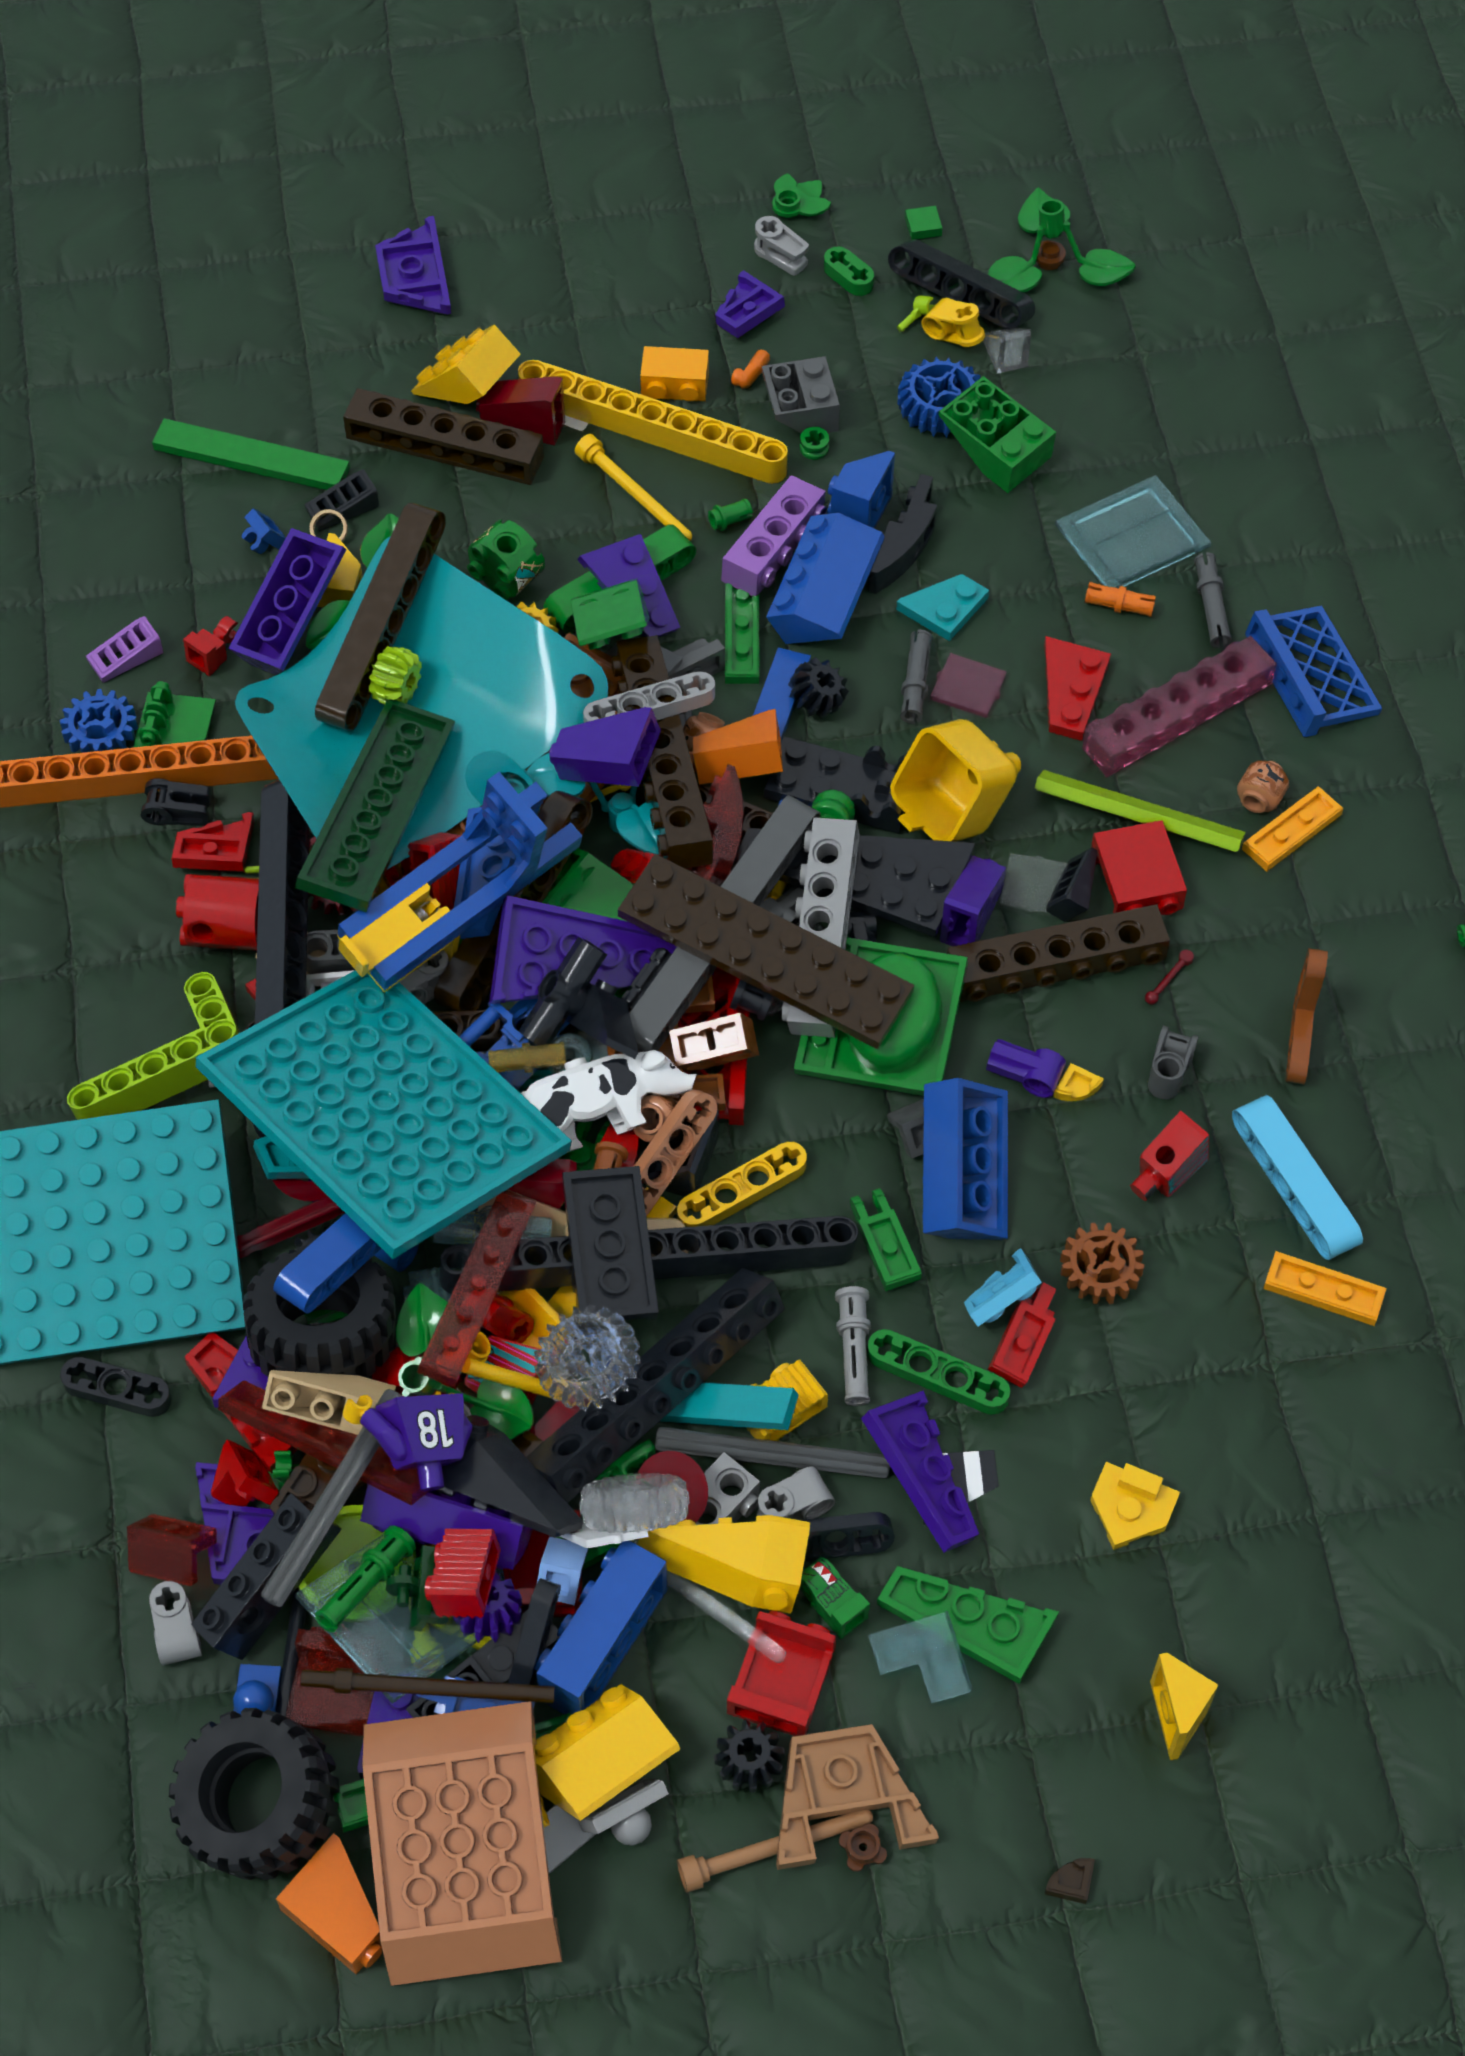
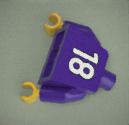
M436 1391L434 1395L396 1397L377 1405L376 1409L371 1408L372 1399L368 1395L360 1396L357 1404L353 1399L347 1400L342 1413L343 1417L352 1424H362L381 1445L396 1470L417 1468L421 1491H431L445 1487L442 1466L463 1458L464 1450L473 1429L472 1423L464 1413L463 1393L441 1394L440 1391Z

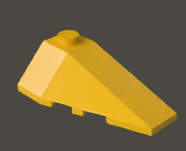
M773 1515L756 1516V1522L733 1523L732 1517L718 1518V1524L696 1525L692 1520L642 1522L641 1526L648 1529V1537L637 1539L636 1544L665 1560L667 1571L751 1607L791 1614L801 1584L810 1522Z

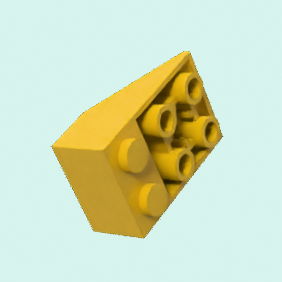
M495 324L485 330L479 327L467 338L465 336L461 337L452 347L448 344L435 356L437 363L433 367L431 365L427 366L418 374L416 379L419 382L411 392L418 396L469 404L483 397L520 356V353Z

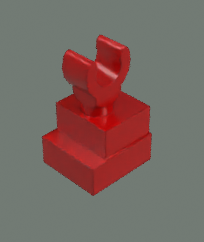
M225 616L219 621L213 634L205 629H202L197 634L192 631L183 639L186 661L206 675H212L227 660L225 645L233 641L237 633L233 628L238 622Z

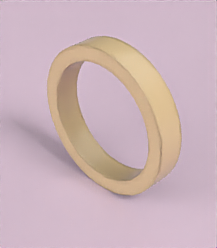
M326 509L315 514L310 522L311 535L316 537L314 528L319 518L325 515H335L343 523V531L339 539L342 542L345 540L348 533V525L345 518L339 512Z

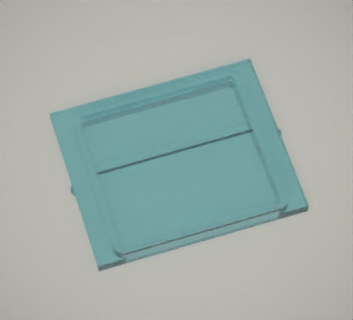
M1156 475L1055 521L1056 527L1100 583L1108 587H1125L1196 554L1211 545L1209 539Z
M383 1534L296 1593L295 1598L314 1619L316 1617L315 1613L324 1606L361 1566L363 1553L369 1548L374 1549L384 1538ZM413 1555L404 1557L394 1568L395 1573L393 1576L399 1575L400 1565L411 1566V1576H413V1562L416 1558ZM380 1581L338 1626L335 1632L326 1631L365 1674L428 1678L477 1642L474 1633L463 1636L460 1625L455 1623L453 1616L449 1618L446 1624L426 1623L421 1632L409 1630L411 1597H409L408 1607H398L397 1596H393L386 1591V1581ZM382 1692L392 1704L405 1695L404 1693Z

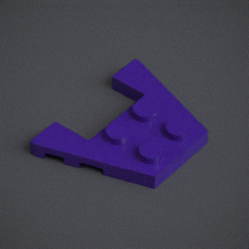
M196 1462L195 1469L203 1511L211 1576L214 1584L221 1585L274 1514L270 1509L227 1505L211 1496V1489L218 1464Z

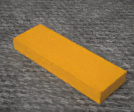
M1318 786L1243 842L1242 850L1267 872L1340 817L1343 807Z
M1275 1251L1263 1289L1375 1326L1387 1288Z

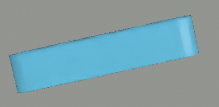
M1265 1095L1233 1110L1232 1119L1236 1130L1319 1254L1325 1260H1330L1363 1243V1236L1358 1223L1275 1101L1270 1096Z

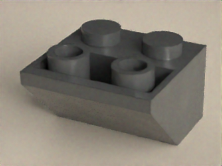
M826 356L762 366V374L775 420L799 433H802L809 427H820L826 430L827 433L839 431L840 404Z

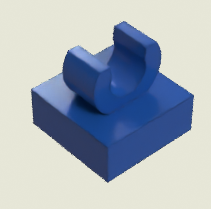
M253 508L244 517L251 527H248L243 532L242 538L252 543L257 537L256 542L250 548L258 554L265 552L269 544L280 550L286 539L285 535L270 517Z

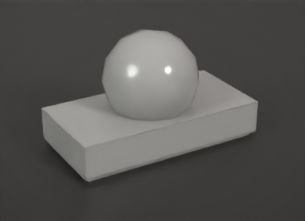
M644 1778L624 1789L583 1820H578L582 1831L599 1834L611 1827L612 1834L619 1842L624 1845L633 1846L642 1843L649 1836L652 1827L651 1817L645 1810V1807L669 1793L663 1780Z

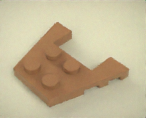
M872 1724L791 1738L776 1860L777 1870L815 1863L817 1857L808 1820L844 1815L862 1810L890 1808L899 1850L936 1844L939 1837L933 1824L930 1825L923 1815L920 1810L921 1804L913 1792L910 1793L898 1773L900 1769Z

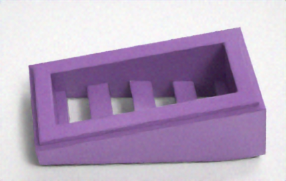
M143 616L130 623L87 654L86 658L102 683L162 654L163 649L160 637L147 618ZM133 645L134 648L129 650L128 647ZM120 651L123 656L118 659L115 653ZM105 658H108L111 662V665L108 667L102 661Z

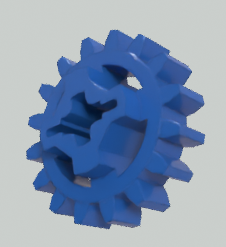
M97 689L96 696H90L85 691L83 692L84 699L82 701L73 698L71 699L73 708L63 709L65 718L60 719L61 732L65 743H69L73 753L81 750V753L114 750L117 747L124 749L127 748L125 740H135L133 730L138 729L134 707L128 704L127 697L125 696L117 699L114 690L109 692L107 696L103 695L101 689Z

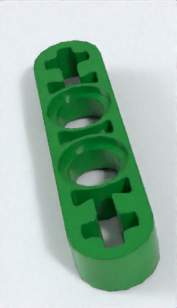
M878 1330L869 1338L867 1346L868 1359L871 1364L879 1369L986 1414H999L1008 1406L1010 1387L1007 1381L999 1375L892 1330ZM885 1343L890 1344L891 1351H887L885 1355L878 1353L879 1347H883ZM905 1349L907 1351L904 1355L903 1364H900L898 1359L902 1355V1350ZM922 1356L931 1362V1368L926 1372H916L911 1368L909 1362L914 1357ZM953 1371L961 1372L966 1376L967 1383L962 1387H952L946 1382V1375ZM975 1379L978 1380L979 1383L978 1388H975V1394L973 1395L970 1394V1392L972 1390L973 1382ZM992 1388L997 1389L998 1397H995L993 1401L987 1400L986 1392L989 1393Z

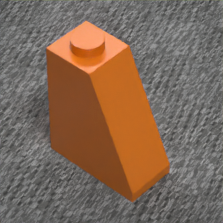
M776 709L767 710L693 737V751H689L694 772H697L699 785L783 772L781 737Z
M333 1833L277 1896L276 1901L280 1910L353 1973L357 1974L363 1966L365 1968L371 1967L383 1952L379 1925L340 1838Z

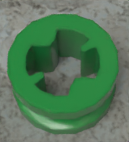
M809 427L801 433L800 452L804 457L811 460H819L828 454L829 434L826 430L820 427ZM811 441H817V445H812Z

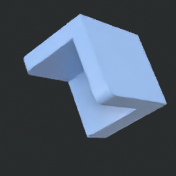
M549 1536L541 1559L537 1583L542 1578L560 1584L561 1590L558 1602L575 1605L588 1548H584L569 1540Z

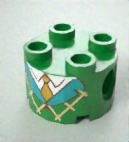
M501 519L495 522L469 546L468 556L471 563L467 565V569L475 580H483L494 593L508 600L519 594L545 569V559L542 552L538 556L533 549L537 544L522 527L510 520L502 524Z

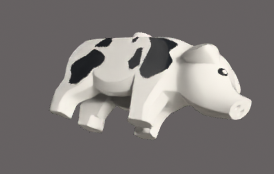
M657 1050L639 1052L636 1059L625 1054H613L587 1063L586 1058L581 1057L565 1063V1071L535 1081L529 1086L527 1091H522L521 1094L572 1140L569 1151L571 1152L583 1147L575 1133V1121H595L607 1115L617 1135L626 1133L637 1126L647 1123L641 1114V1099L647 1094L670 1096L692 1090L697 1074H687L680 1071L667 1056Z

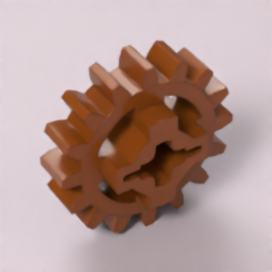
M1095 1222L1091 1223L1088 1233L1079 1227L1076 1230L1075 1239L1070 1237L1066 1239V1250H1062L1060 1262L1064 1263L1061 1267V1276H1070L1067 1288L1072 1289L1078 1286L1080 1288L1078 1298L1083 1299L1087 1294L1093 1295V1304H1098L1100 1297H1106L1108 1303L1113 1304L1115 1294H1118L1123 1299L1128 1298L1129 1288L1137 1289L1139 1277H1142L1144 1265L1141 1264L1144 1255L1143 1250H1134L1137 1239L1134 1237L1126 1240L1124 1238L1126 1229L1124 1228L1118 1230L1117 1233L1112 1232L1111 1223H1106L1104 1230H1098ZM1119 1252L1123 1255L1125 1260L1120 1257ZM1079 1267H1081V1268L1084 1269L1085 1274H1083V1273L1081 1272V1270L1079 1269Z

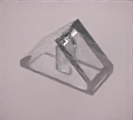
M1014 328L985 333L983 343L997 374L1028 367L1031 342L1030 329Z

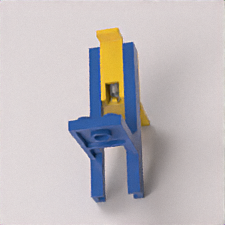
M498 772L487 780L482 809L460 837L374 898L367 912L358 910L339 924L337 936L339 938L338 950L361 977L369 974L385 993L442 950L447 953L450 962L458 949L460 935L503 904V900L507 895L514 896L579 848L583 836L572 823H569L545 841L548 828L533 810L540 806L543 800L547 798L546 792L537 782H534L518 794L504 776ZM500 835L507 843L509 849L516 855L514 864L451 911L446 906L440 908L441 904L436 898L432 899L429 895L430 885Z

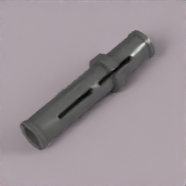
M1206 552L1208 562L1205 565L1203 553L1195 557L1194 563L1199 578L1197 591L1203 600L1210 645L1214 648H1220L1219 636H1221L1223 647H1226L1232 642V637L1222 596V591L1224 590L1223 580L1218 576L1215 554Z
M921 629L917 633L915 631L911 633L907 675L901 687V694L904 698L900 717L904 722L915 724L916 720L918 723L921 722L923 718L924 699L928 696L929 686L926 685L933 636L930 632Z

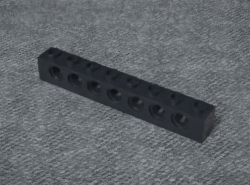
M745 1268L740 1269L526 1458L567 1503L570 1502L785 1310L774 1280Z

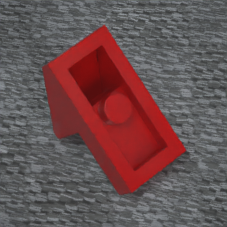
M227 1439L222 1447L211 1489V1496L227 1505L246 1506L249 1501L254 1502L255 1499L271 1505L279 1491L268 1470L253 1451Z

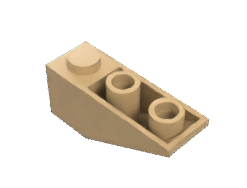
M271 1370L262 1409L358 1435L363 1425L348 1422L342 1414L347 1400L353 1399L357 1404L360 1396L368 1395L372 1399L371 1408H375L384 1391L391 1389L396 1392L397 1386L358 1375Z

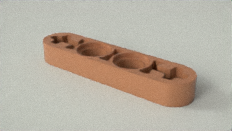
M700 1090L686 1092L634 1165L640 1166L642 1183L650 1186L647 1191L642 1187L646 1216L714 1120L717 1113V1103L713 1096ZM696 1102H699L702 1108L699 1114L696 1113L697 1111L694 1108ZM683 1119H687V1122L693 1125L690 1127L688 1125L683 1124L682 1121ZM681 1129L684 1135L683 1141L679 1147L672 1149L669 1144L670 1136L674 1131ZM659 1160L662 1164V1171L656 1179L650 1180L648 1168L653 1162Z

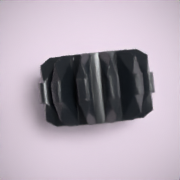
M816 657L808 662L801 663L795 669V673L788 683L792 688L789 697L798 700L797 709L804 707L807 710L808 717L816 713L821 719L828 716L829 713L837 712L849 692L845 688L848 679L839 676L840 667L833 669L830 667L829 659L821 663Z
M745 1719L742 1721V1731L739 1732L736 1727L729 1725L727 1727L728 1738L717 1739L716 1747L721 1752L714 1755V1763L722 1767L720 1771V1778L722 1780L734 1777L733 1789L736 1791L742 1787L743 1782L749 1783V1791L751 1793L757 1791V1781H760L766 1787H770L773 1782L771 1774L780 1775L782 1773L783 1765L778 1760L785 1757V1749L776 1746L779 1742L777 1732L765 1735L766 1724L764 1722H760L756 1730L750 1729L749 1720ZM752 1751L755 1761L748 1762L744 1752Z

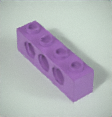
M791 475L723 557L721 581L729 583L737 589H742L751 596H757L764 587H770L775 579L776 572L781 566L785 567L790 562L793 551L798 546L810 516L826 514L827 507L824 506L826 491Z

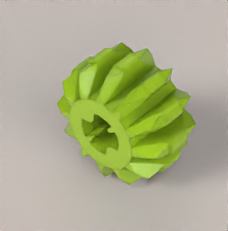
M387 646L383 653L377 655L375 665H372L373 671L369 676L371 680L369 692L372 693L373 699L378 700L379 703L384 705L387 699L407 704L408 700L413 698L415 689L418 688L417 684L421 678L419 672L422 668V663L419 661L418 655L412 653L411 650Z

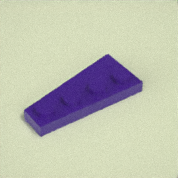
M923 1390L871 1409L861 1420L943 1553L973 1541L979 1535L962 1488L956 1487L953 1482L951 1471L954 1467L949 1455H943L937 1440L940 1431L935 1419L929 1420L924 1407L928 1400Z

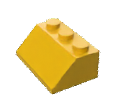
M620 1684L617 1687L606 1690L600 1699L584 1710L573 1713L567 1719V1722L550 1734H545L536 1740L537 1744L534 1745L540 1795L581 1821L679 1751L680 1746L644 1698Z

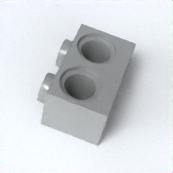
M723 1452L704 1472L708 1485V1500L703 1514H710L715 1517V1520L709 1524H718V1518L732 1517L733 1523H736L742 1515L744 1517L750 1516L758 1506L760 1481ZM727 1486H736L742 1490L734 1496H729L722 1492ZM686 1493L672 1507L680 1505L685 1499Z

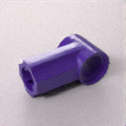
M998 1039L991 1050L986 1070L1021 1082L1025 1090L1037 1097L1049 1098L1056 1089L1066 1066V1060L1059 1053L1050 1049H1038L1034 1052Z

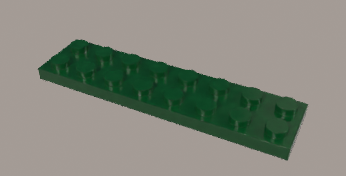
M387 699L297 877L295 888L367 912L453 732L455 720L397 700Z

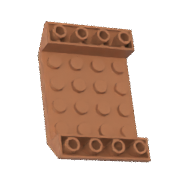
M532 1701L364 1725L362 1766L381 1946L391 1986L562 1962L558 1920L554 1918L534 1749L537 1741Z

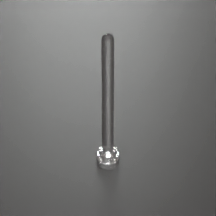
M637 1539L632 1540L631 1542L636 1544ZM667 1571V1585L772 1661L780 1663L785 1660L786 1651L783 1647L690 1580Z

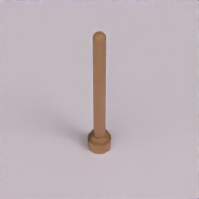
M870 1810L857 1811L810 1825L813 1843L842 1834L845 1831L863 1827L865 1824H870L873 1820L872 1812ZM779 1836L706 1860L703 1856L695 1858L694 1855L677 1859L678 1871L686 1893L703 1888V1883L710 1881V1876L777 1855Z

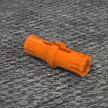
M1089 582L1085 603L1113 608L1114 612L1117 613L1127 611L1148 617L1152 616L1156 596L1129 591L1124 586L1115 588Z

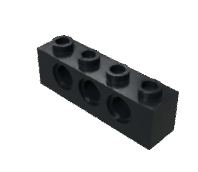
M290 1493L191 1625L213 1648L243 1660L342 1528L335 1522L332 1523L281 1607H276L266 1602L261 1596V1592L315 1506L301 1497Z

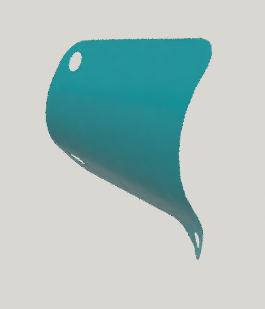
M390 537L381 543L347 608L318 646L284 672L242 688L235 699L236 709L316 839L384 707V704L373 699L371 695L360 722L352 731L317 721L315 717L317 700ZM435 554L393 647L411 650L412 653L418 655L419 661L422 663V668L419 672L421 678L417 684L418 688L415 689L413 698L408 700L407 704L455 720L453 732L387 870L410 857L408 854L410 849L407 847L410 842L440 832L446 833L467 817L468 809L481 806L468 789L465 779L467 765L475 755L483 751L495 750L502 752L525 770L550 750L551 745L556 743L562 728L584 723L583 711L589 703L608 697L607 677L602 667L590 656L549 627ZM585 674L590 677L594 684V691L590 697L582 698L572 692L570 683L574 676ZM252 698H263L270 701L274 705V709L270 713H258L250 709L248 701Z

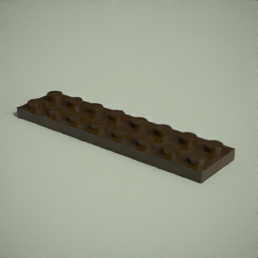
M654 854L618 908V917L876 1049H879L914 991L912 983L657 854Z

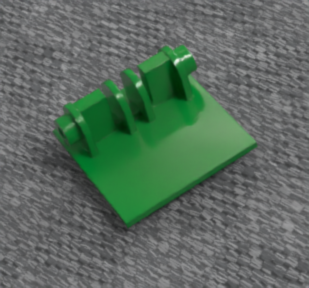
M158 681L147 694L133 747L206 740L216 699L173 695L168 683Z

